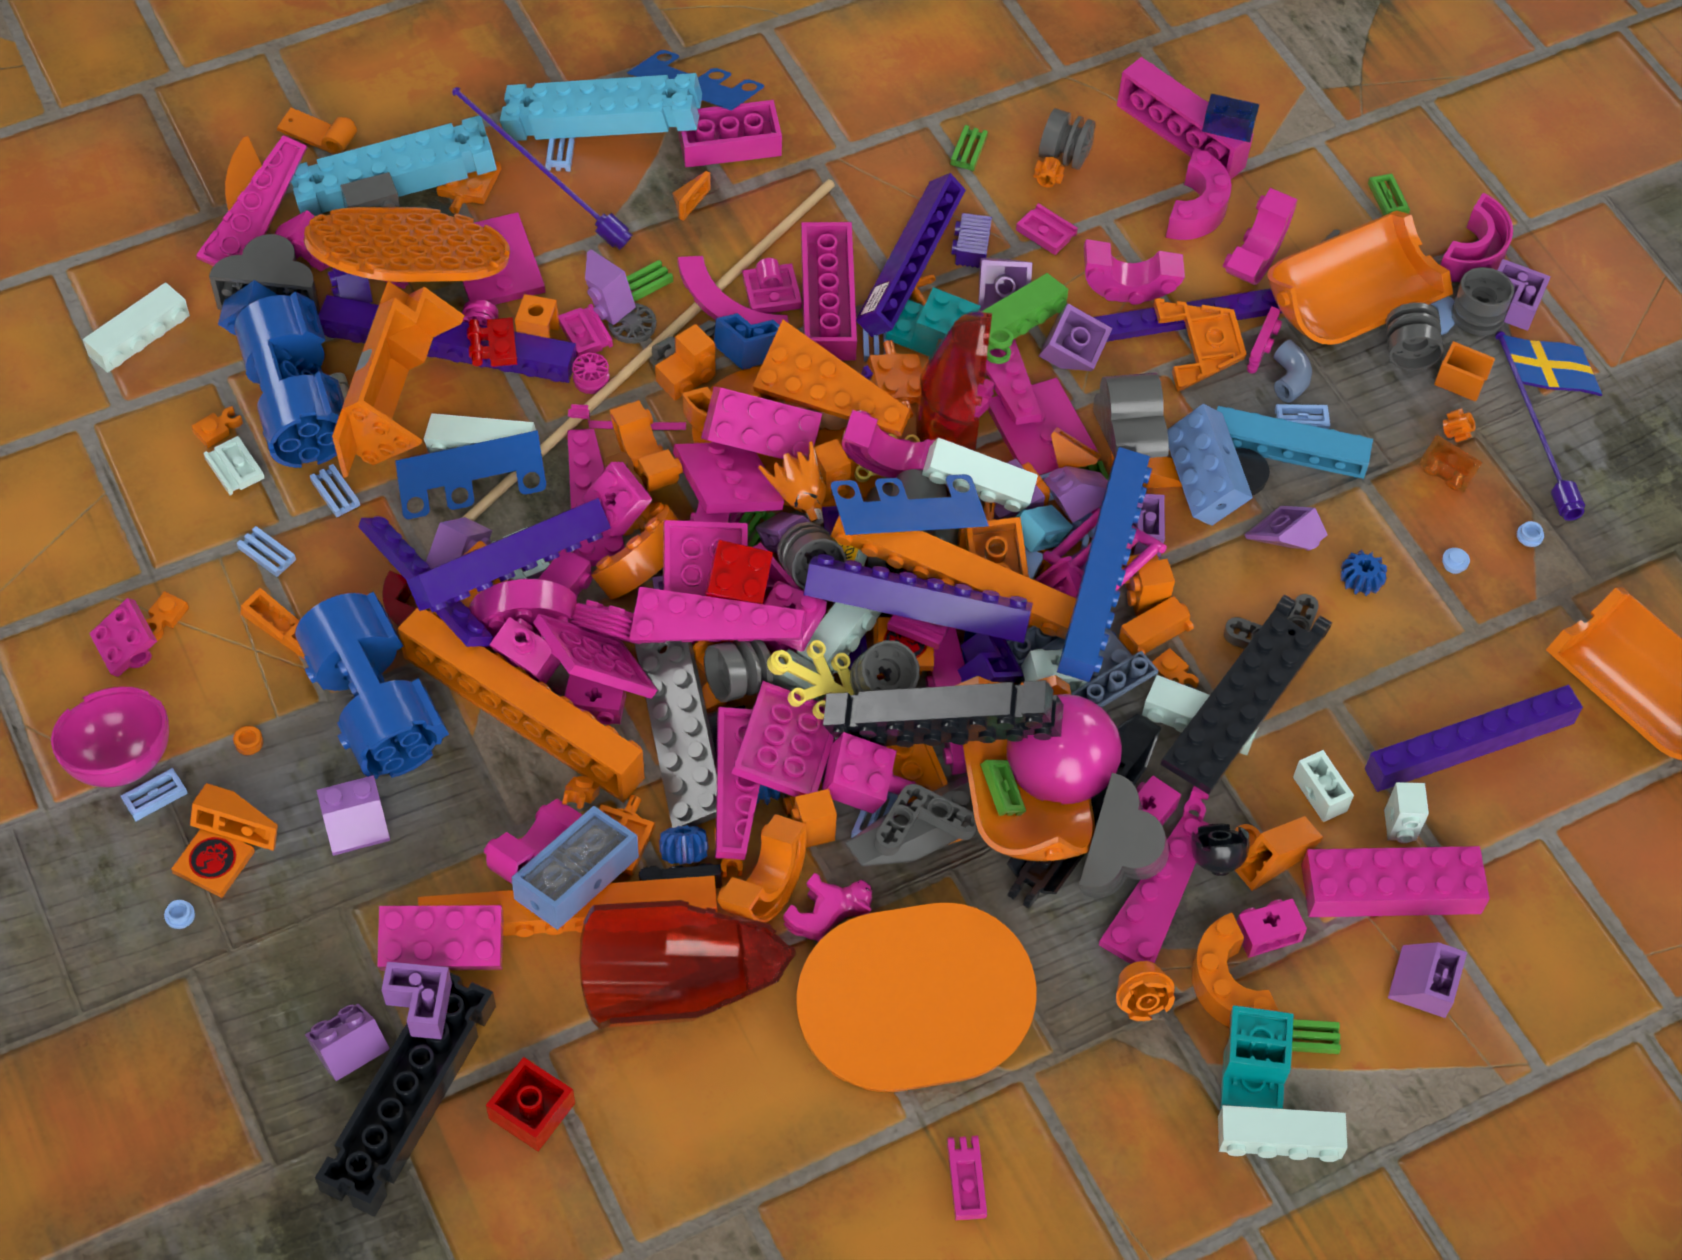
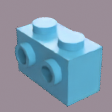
M1053 505L1036 507L1029 510L1024 509L1016 516L1021 518L1024 546L1030 552L1057 547L1073 528Z

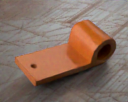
M291 107L278 125L277 131L335 155L346 150L356 135L357 128L354 122L347 117H338L331 125Z

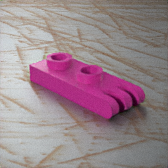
M1271 306L1251 351L1247 371L1251 374L1257 372L1264 354L1270 353L1275 340L1272 339V335H1278L1282 321L1278 320L1281 312L1278 308Z
M966 1136L959 1137L960 1149H955L954 1137L947 1138L955 1220L984 1219L987 1217L978 1136H971L972 1148H967Z

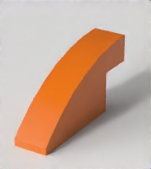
M248 136L243 137L228 166L225 196L229 211L236 203L241 192H244L252 181V177L262 167Z

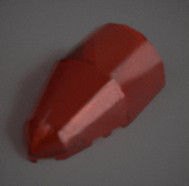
M970 312L961 316L954 322L926 361L919 379L915 423L916 436L920 439V442H924L927 439L936 440L941 438L976 451L980 418L974 417L975 407L981 406L982 396H977L979 384L984 385L992 313Z
M682 900L593 905L584 919L580 937L579 966L585 1006L591 1021L599 1029L695 1021L774 986L779 982L791 960L795 957V948L788 946L776 935L777 931L770 924L738 915H725L716 912V909L708 907L706 909L689 905V902Z

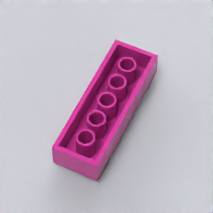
M1142 57L1122 72L1117 101L1119 108L1190 157L1194 148L1209 152L1223 164L1228 171L1230 179L1234 178L1246 167L1253 139V133L1246 127L1231 119L1228 115Z
M801 222L804 334L838 359L856 360L857 332L852 222Z
M1480 846L1307 849L1301 864L1309 917L1482 914L1490 899Z

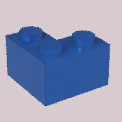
M252 281L224 300L218 325L228 330L231 334L236 335L235 321L240 312L249 304L259 299L277 294L259 282Z
M738 313L716 318L715 347L739 368L750 369L753 366L763 364L780 325L774 320L751 325Z

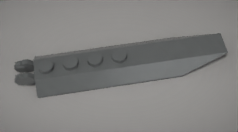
M968 774L933 791L973 812ZM914 801L908 803L907 806L911 808ZM941 807L932 808V812L936 816L943 817L947 815V812ZM886 814L847 841L845 845L861 866L913 862L959 838L918 818L899 851L892 856H885L876 850L874 841L878 829L887 816ZM895 815L893 817L894 821L898 824L904 825L908 823V819L903 815ZM955 815L951 816L950 822H953ZM964 822L963 824H961V826L964 828H966L969 825L968 822ZM891 831L888 838L884 840V843L889 844L893 840L895 833Z

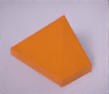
M703 172L673 192L679 219L684 221L710 191V172Z
M1058 427L1051 434L1058 468L1065 466L1078 468L1096 464L1101 457V454Z

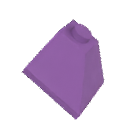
M980 258L978 305L981 307L979 311L985 310L1031 283L1032 262Z
M1280 506L1244 535L1249 540L1289 548L1312 550L1328 534L1316 508Z

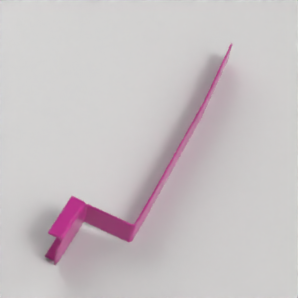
M571 404V409H568V417L588 419L589 428L614 429L612 421L590 420L588 405ZM653 422L651 428L652 430H686V422Z

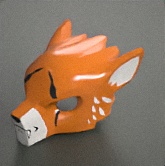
M812 441L809 442V461L801 452H797L798 459L786 453L783 455V467L777 462L774 464L775 477L763 466L760 465L758 467L792 508L804 513L812 523L819 525L823 523L821 506L826 495V485L819 470Z

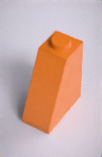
M1306 816L1280 825L1258 836L1249 848L1248 857L1245 862L1235 871L1253 891L1303 860L1307 849H1315L1323 839V836Z

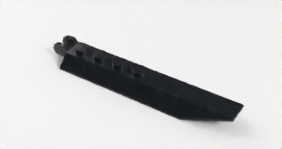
M1136 714L1117 727L1121 739L1122 754L1116 774L1124 776L1134 786L1147 769L1161 731L1160 726L1139 714ZM1108 786L1091 798L1095 829ZM1086 853L1055 861H1028L1011 857L1007 865L1015 874L1017 880L1009 890L1008 896L1014 900L1025 883L1033 887L1023 903V906L1029 909L1038 898L1040 892L1056 895Z

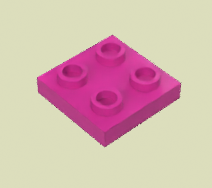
M765 258L757 263L756 269L742 270L750 309L766 314L802 309V300L792 263L779 265L776 259Z
M130 598L123 601L89 633L110 674L117 677L129 667L139 668L147 664L152 657L149 648L157 642L136 601Z

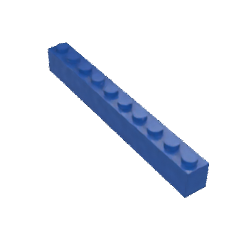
M1121 447L1117 450L1057 673L1090 682L1093 672L1099 673L1103 656H1099L1100 650L1105 651L1109 635L1105 634V629L1111 628L1115 613L1110 612L1111 607H1116L1120 591L1116 590V586L1122 585L1126 570L1121 569L1122 564L1127 565L1131 549L1126 547L1127 544L1132 545L1136 529L1132 528V524L1138 523L1142 508L1137 507L1138 503H1143L1147 488L1142 486L1143 483H1148L1152 468L1147 467L1150 458L1148 455Z

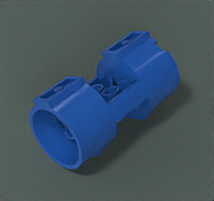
M294 292L290 296H269L249 304L236 318L234 328L246 368V375L253 383L260 384L263 392L259 398L257 409L263 428V435L271 457L281 465L294 468H302V463L317 461L319 465L337 456L332 435L344 404V397L339 381L323 373L321 369L325 356L322 343L326 339L314 301Z
M372 592L368 595L347 593L329 598L313 607L301 618L296 627L295 636L309 666L305 668V672L312 683L318 682L323 690L343 691L350 689L355 697L341 712L337 724L342 733L337 736L345 750L348 748L352 750L362 772L367 777L374 775L375 779H378L382 774H390L391 778L412 771L433 756L431 750L435 745L441 744L442 738L449 735V732L419 678L412 682L405 680L385 682L382 673L395 659L397 650L404 646L375 593Z

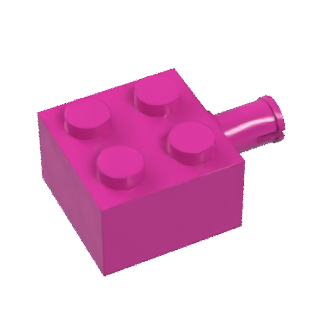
M509 617L490 643V646L494 652L501 654L507 663L515 668L520 667L524 669L529 677L537 682L541 681L546 684L560 665V660L551 653L552 649L542 635L539 637L532 630L533 627L521 618L515 621Z
M843 732L831 745L822 790L829 789L832 800L874 814L886 802L888 791L900 795L905 786L916 784V782L893 775L895 750Z

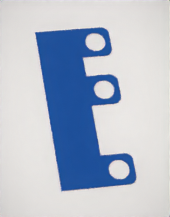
M667 50L658 51L627 72V74L636 77L668 75L669 79H675L677 74L688 73L667 66L679 58L678 54ZM660 54H670L672 58L668 61H660L657 59V56ZM712 68L700 77L697 76L702 91V100L731 111L763 89L764 85L749 79L742 81L734 88L720 85V83L731 76V73L718 68ZM721 72L724 74V77L721 79H711L709 74ZM747 83L757 85V88L753 91H745L741 87Z
M538 430L395 461L402 513L406 519L423 517L429 513L430 507L427 490L445 486L447 506L451 510L473 505L472 480L516 471L520 493L526 495L543 491L546 488ZM535 472L540 477L539 485L532 489L525 487L523 484L524 476L527 473ZM459 487L465 488L468 491V499L462 504L453 502L451 498L452 492ZM413 497H419L424 502L423 509L418 513H411L407 509V503Z
M967 474L949 475L946 477L951 497L908 499L900 479L884 478L877 479L875 482L881 501L863 502L858 484L855 481L846 480L831 483L832 493L846 535L989 527L973 479ZM964 479L970 485L969 491L964 493L957 491L953 487V481ZM887 482L896 484L899 488V494L897 496L886 495L882 490L883 484ZM841 485L851 486L855 491L854 497L851 499L841 497L837 491L838 487Z

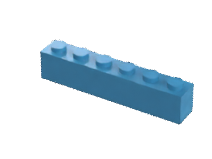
M1217 407V411L1221 412L1224 416L1235 448L1251 449L1268 459L1362 479L1365 477L1370 461L1372 438L1339 432L1334 429L1315 427L1310 424L1296 423L1282 418L1263 416L1258 413L1235 410L1230 407Z

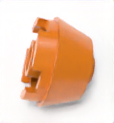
M1138 961L1125 967L1119 975L1116 993L1117 1005L1128 1013L1129 1018L1132 1020L1150 1021L1152 1020L1151 1015L1159 1013L1163 1009L1166 1012L1171 1009L1175 1000L1174 983L1153 962Z

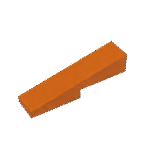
M259 588L241 605L240 614L305 659V655L295 636L296 627L300 620L263 589Z

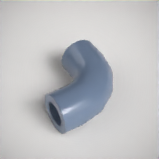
M1287 340L1274 354V359L1286 370V375L1275 382L1274 389L1277 396L1283 402L1290 403L1301 396L1309 387L1312 367L1309 358L1303 350L1292 340Z

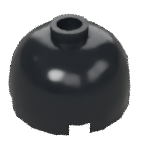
M1224 823L1198 827L1197 834L1194 831L1191 833L1193 857L1198 865L1212 872L1213 875L1225 876L1229 872L1241 867L1248 857L1249 832L1239 826L1238 831L1230 830V824Z

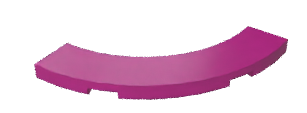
M703 256L678 257L677 263L683 284L692 294L697 305L714 320L738 313L751 325L769 320H774L779 325L782 319L788 322L787 315L757 312L730 299L711 279Z

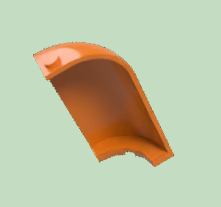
M1397 210L1288 256L1273 265L1267 274L1272 294L1286 319L1309 339L1327 345L1345 342L1384 325L1387 315L1393 309L1403 304L1415 302L1429 305L1453 294L1450 270L1439 265L1430 255L1425 256L1419 248L1422 242L1416 232L1412 215Z
M1615 587L1591 611L1590 614L1593 618L1586 623L1580 620L1573 626L1563 629L1546 651L1652 745L1664 754L1682 760V638L1623 587Z
M1053 675L1040 679L1047 680L1053 689V695H1071L1070 684L1058 676ZM976 676L955 686L1001 682H992ZM1007 739L995 740L993 743L968 741L967 744L963 745L975 823L981 837L991 848L1004 855L1028 861L1062 860L1089 852L1095 832L1091 798L1073 804L1042 801L1027 793L1016 782L1026 812L1021 816H1016V814L1007 816V813L999 816L980 764L985 760H1007Z

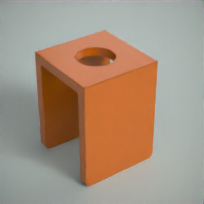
M524 294L515 318L516 332L550 338L549 329L556 331L560 329L557 300Z
M1453 341L1441 364L1434 385L1472 401H1477L1484 381L1487 380L1495 358Z

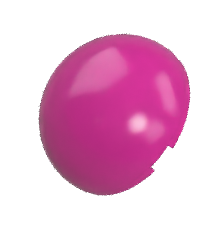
M112 687L91 693L83 697L84 701L72 710L67 708L57 720L51 735V745L55 758L70 776L80 782L96 787H118L142 778L160 761L169 740V720L161 701L149 695L148 691L135 687Z
M1058 694L1057 696L1064 704L1061 737L1038 740L1034 738V735H1028V738H1024L1019 742L1007 740V760L1016 782L1027 793L1042 801L1073 804L1094 797L1109 785L1111 774H1116L1118 771L1122 745L1115 723L1099 705L1080 696Z

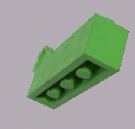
M1046 273L976 314L973 321L972 335L987 346L985 349L986 359L995 364H1003L1009 361L1011 357L1009 346L1013 343V339L1026 334L1031 328L1044 323L1056 313H1060L1067 305L1069 289ZM1001 349L1006 352V355L1004 357H994L990 354V351Z

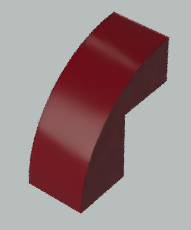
M389 571L383 584L382 598L385 611L399 636L398 627L417 608L405 604L412 594L406 579L400 574Z

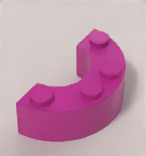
M1194 148L1184 183L1185 186L1194 189L1200 197L1189 201H1175L1169 219L1166 238L1177 240L1199 238L1214 231L1224 220L1231 194V179L1223 164L1207 151Z
M1272 188L1269 189L1266 196L1261 195L1256 205L1258 210L1253 227H1249L1244 235V244L1242 247L1237 246L1233 254L1229 253L1223 263L1226 273L1253 285H1257L1262 280L1284 240L1298 199Z
M1482 193L1475 204L1466 227L1478 237L1479 241L1474 243L1453 241L1443 256L1441 266L1450 270L1451 282H1461L1464 274L1474 268L1485 267L1498 270L1502 259H1505L1513 237V224L1505 208L1485 193Z
M1085 240L1084 263L1086 280L1097 294L1105 297L1108 301L1130 302L1133 305H1139L1175 291L1185 278L1183 254L1158 251L1154 257L1146 261L1126 263L1117 260L1111 255L1110 243Z
M852 410L842 439V448L850 459L861 467L885 478H896L901 472L906 470L924 469L929 448L935 440L927 439L924 442L914 443L905 439H896L887 432L882 431L877 425L878 419L871 417L869 413Z
M517 579L498 583L481 591L474 597L469 609L478 621L484 624L494 639L509 617L515 621L521 618L527 623H533L538 614H542L571 624L570 621L573 620L572 615L575 614L573 610L577 609L575 606L577 599L574 592L558 583L540 579Z
M555 799L548 805H542L536 813L534 824L523 838L517 839L506 832L497 839L493 838L488 842L484 849V854L487 855V867L512 884L511 877L577 821L582 814L567 804H562V801L559 799Z

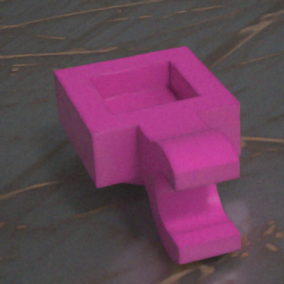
M1193 786L1190 798L1183 809V817L1186 818L1188 812L1194 810L1199 814L1197 820L1202 822L1206 813V807L1201 800H1208L1209 795Z

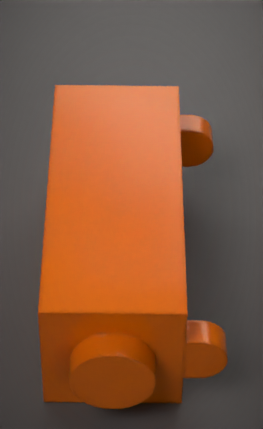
M1172 596L1122 625L1119 641L1132 655L1140 651L1146 655L1149 651L1184 631L1189 632L1194 629L1193 623L1190 621L1191 615L1185 604L1180 603L1175 596Z

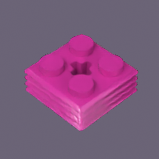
M610 462L582 497L584 503L599 498L611 529L606 530L610 536H623L652 501L650 495L623 462Z
M777 581L765 600L764 605L804 610L806 613L801 640L777 642L798 651H804L826 613L827 601L805 596L803 590Z
M590 600L586 601V605L580 603L575 605L577 609L573 610L575 614L572 615L573 620L570 621L571 624L630 642L629 637L634 613L611 605L609 607L603 606L601 603Z

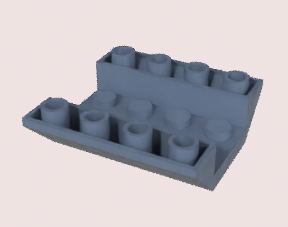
M1032 626L1027 629L1024 643L1011 640L1007 641L1022 670L1021 665L1030 651L1036 649H1063L1065 639L1056 635H1046L1040 628ZM1107 628L1105 629V634H1108L1109 638L1105 651L1100 650L1099 656H1103L1099 673L1093 672L1090 682H1087L1084 686L1071 693V695L1091 700L1101 708L1158 674L1159 671L1142 651L1132 655L1112 631ZM1024 676L1016 681L1019 685L1025 681Z

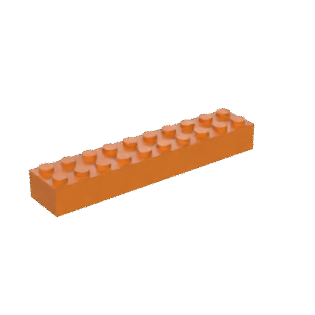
M417 608L398 627L399 638L404 646L402 647L403 657L582 776L589 777L593 782L601 784L603 790L623 803L645 779L643 750L635 741H627L613 727L609 725L604 726L590 712L586 710L581 711L567 697H560L552 692L550 687L544 682L535 681L529 677L524 669L520 667L515 668L507 663L501 654L492 653L485 646L466 647L436 612L427 611L426 609L419 611Z

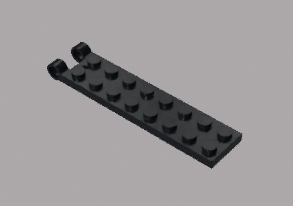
M1283 595L1274 611L1162 758L1160 765L1209 795L1324 639L1333 622L1320 615L1309 632L1287 619L1296 606L1297 601L1287 595Z

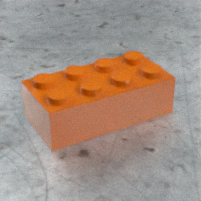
M1020 517L987 521L989 527L965 528L967 551L1029 578Z

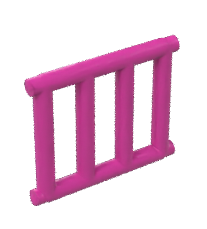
M1098 507L1093 510L1092 515L1052 552L1046 551L1043 554V559L1051 565L1062 559L1061 557L1096 526L1101 508ZM1132 526V528L1136 529L1132 545L1127 544L1126 548L1132 549L1138 542L1146 545L1147 548L1123 569L1126 572L1122 585L1158 552L1162 554L1167 548L1161 541ZM1091 543L1070 562L1072 568L1076 567L1081 579L1084 571L1080 567L1087 561Z

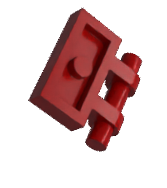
M513 317L487 319V328H481L477 319L469 321L467 338L470 340L471 346L468 348V352L474 366H481L483 364L482 359H490L491 367L517 364ZM489 340V346L481 345V341Z

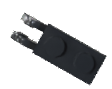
M702 863L693 867L676 865L662 870L657 866L643 867L639 872L640 881L715 876V888L722 887L720 864Z

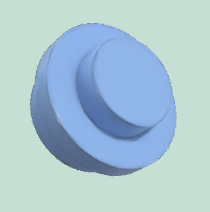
M1528 521L1518 528L1517 539L1525 546L1536 547L1544 539L1543 528L1536 522Z
M1450 548L1444 552L1442 562L1448 572L1457 574L1467 569L1470 558L1464 550Z
M175 900L167 906L164 918L171 928L183 929L193 922L195 911L189 902Z

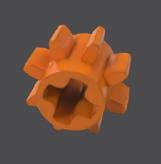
M1045 157L1043 162L1037 161L1033 177L1037 178V182L1041 186L1053 187L1055 182L1061 184L1065 167L1061 166V162L1057 158Z
M1461 408L1446 414L1448 419L1443 420V430L1448 438L1454 437L1457 443L1472 437L1470 432L1475 431L1476 426L1471 413L1464 414Z

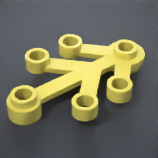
M819 640L811 642L806 649L818 673L792 661L790 654L783 650L775 651L767 660L768 669L773 674L783 675L789 672L815 685L807 689L795 688L788 694V702L794 707H799L805 701L829 693L848 692L850 695H855L850 684L849 656L845 653H838L831 660L832 668L838 671L843 685L841 686L835 683L823 655L826 647ZM813 646L819 649V653L814 652ZM778 657H781L785 664H781ZM837 659H841L844 662V666L839 665ZM794 693L801 697V701H797L794 698ZM825 700L819 701L813 707L812 711L817 719H824V714L819 711V706L825 708Z

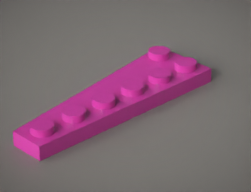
M282 136L263 162L262 167L252 177V181L244 192H241L236 203L230 211L228 210L217 229L212 232L196 255L198 260L214 266L218 261L228 256L242 255L245 246L251 240L266 234L307 150L306 145L287 136Z
M972 326L966 343L970 344L972 354L982 364V370L985 375L989 376L991 381L995 383L994 390L1000 396L1001 402L1015 425L1040 422L1042 413L1015 339H1013V343L1009 346L1011 349L1009 361L1003 364H995L986 359L985 349L987 346L972 335ZM993 349L990 351V354L994 357H1004L1006 352L1001 349Z
M594 429L568 430L571 509L584 504L582 500L583 495L605 470ZM607 531L601 532L603 538L588 543L587 539L580 542L582 547L573 550V553L591 562V566H596L603 557L607 555L609 557L625 549L622 536H610Z
M639 587L629 641L631 643H666V641L693 642L708 640L710 642H721V640H801L806 613L804 610Z
M718 708L715 858L745 860L760 784L731 773L752 709Z
M1189 812L1186 818H1181L1167 839L1169 856L1166 865L1157 875L1139 881L1100 939L1099 946L1129 964L1138 961L1155 963L1196 864L1191 846V833L1194 831L1197 834L1198 827L1208 825L1207 822H1199L1197 820L1198 817Z

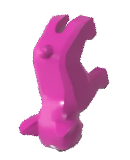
M814 873L807 882V887L810 889L808 897L815 902L813 913H799L798 909L791 905L785 912L783 920L785 921L784 926L794 935L804 936L819 942L844 918L870 914L872 910L870 908L872 888L864 880H859L848 887L842 888L834 884L822 882L820 876Z

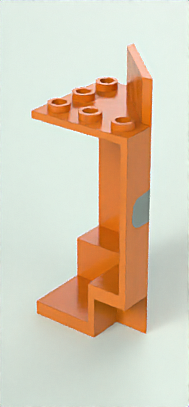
M387 281L332 435L343 478L349 475L356 454L364 462L376 465L422 443V439L392 420L409 370L425 363L433 337L462 324L465 316L426 287H422L408 295L396 285Z

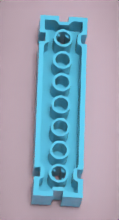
M696 73L677 74L675 79H669L668 75L535 83L533 88H527L526 84L507 85L504 98L506 106L502 108L500 123L503 130L516 141L527 140V136L533 135L536 140L668 132L669 127H677L678 131L697 130L699 120L697 108L701 107L702 91Z
M481 116L462 120L463 125L453 127L452 123L320 158L317 159L318 164L308 166L307 162L299 164L291 183L300 214L308 210L311 214L317 216L324 212L345 208L340 185L387 172L390 173L398 197L466 179L468 178L467 173L477 171V174L481 175L497 170Z

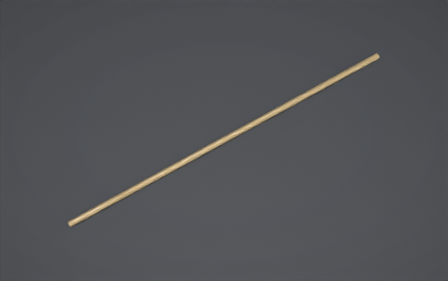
M830 179L824 182L715 283L716 286L723 291L742 273V270L751 265L835 187L834 182ZM696 302L584 404L588 405L590 413L652 356L653 345L670 336L673 337L702 310ZM569 418L540 445L542 457L568 434V430H573L583 419ZM516 471L509 473L463 517L475 521L518 481Z

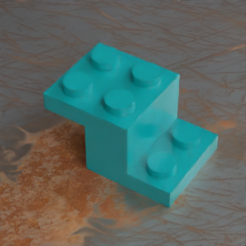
M933 287L925 306L911 300L907 301L893 330L887 332L885 339L892 340L896 344L932 358L941 339L963 348L973 326L974 316L979 313L981 306Z
M1232 1006L1229 1040L1223 1054L1220 1109L1223 1105L1283 1109L1284 1084L1291 1071L1294 1014Z

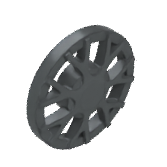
M635 303L636 307L633 310H637L636 313H628L617 323H622L621 326L613 328V324L608 322L611 335L618 341L629 344L647 340L653 335L657 326L653 311L647 306ZM644 312L648 314L645 317L640 316ZM643 323H652V326H643ZM623 331H626L628 333L626 337L620 334ZM642 331L643 335L637 337L635 333Z

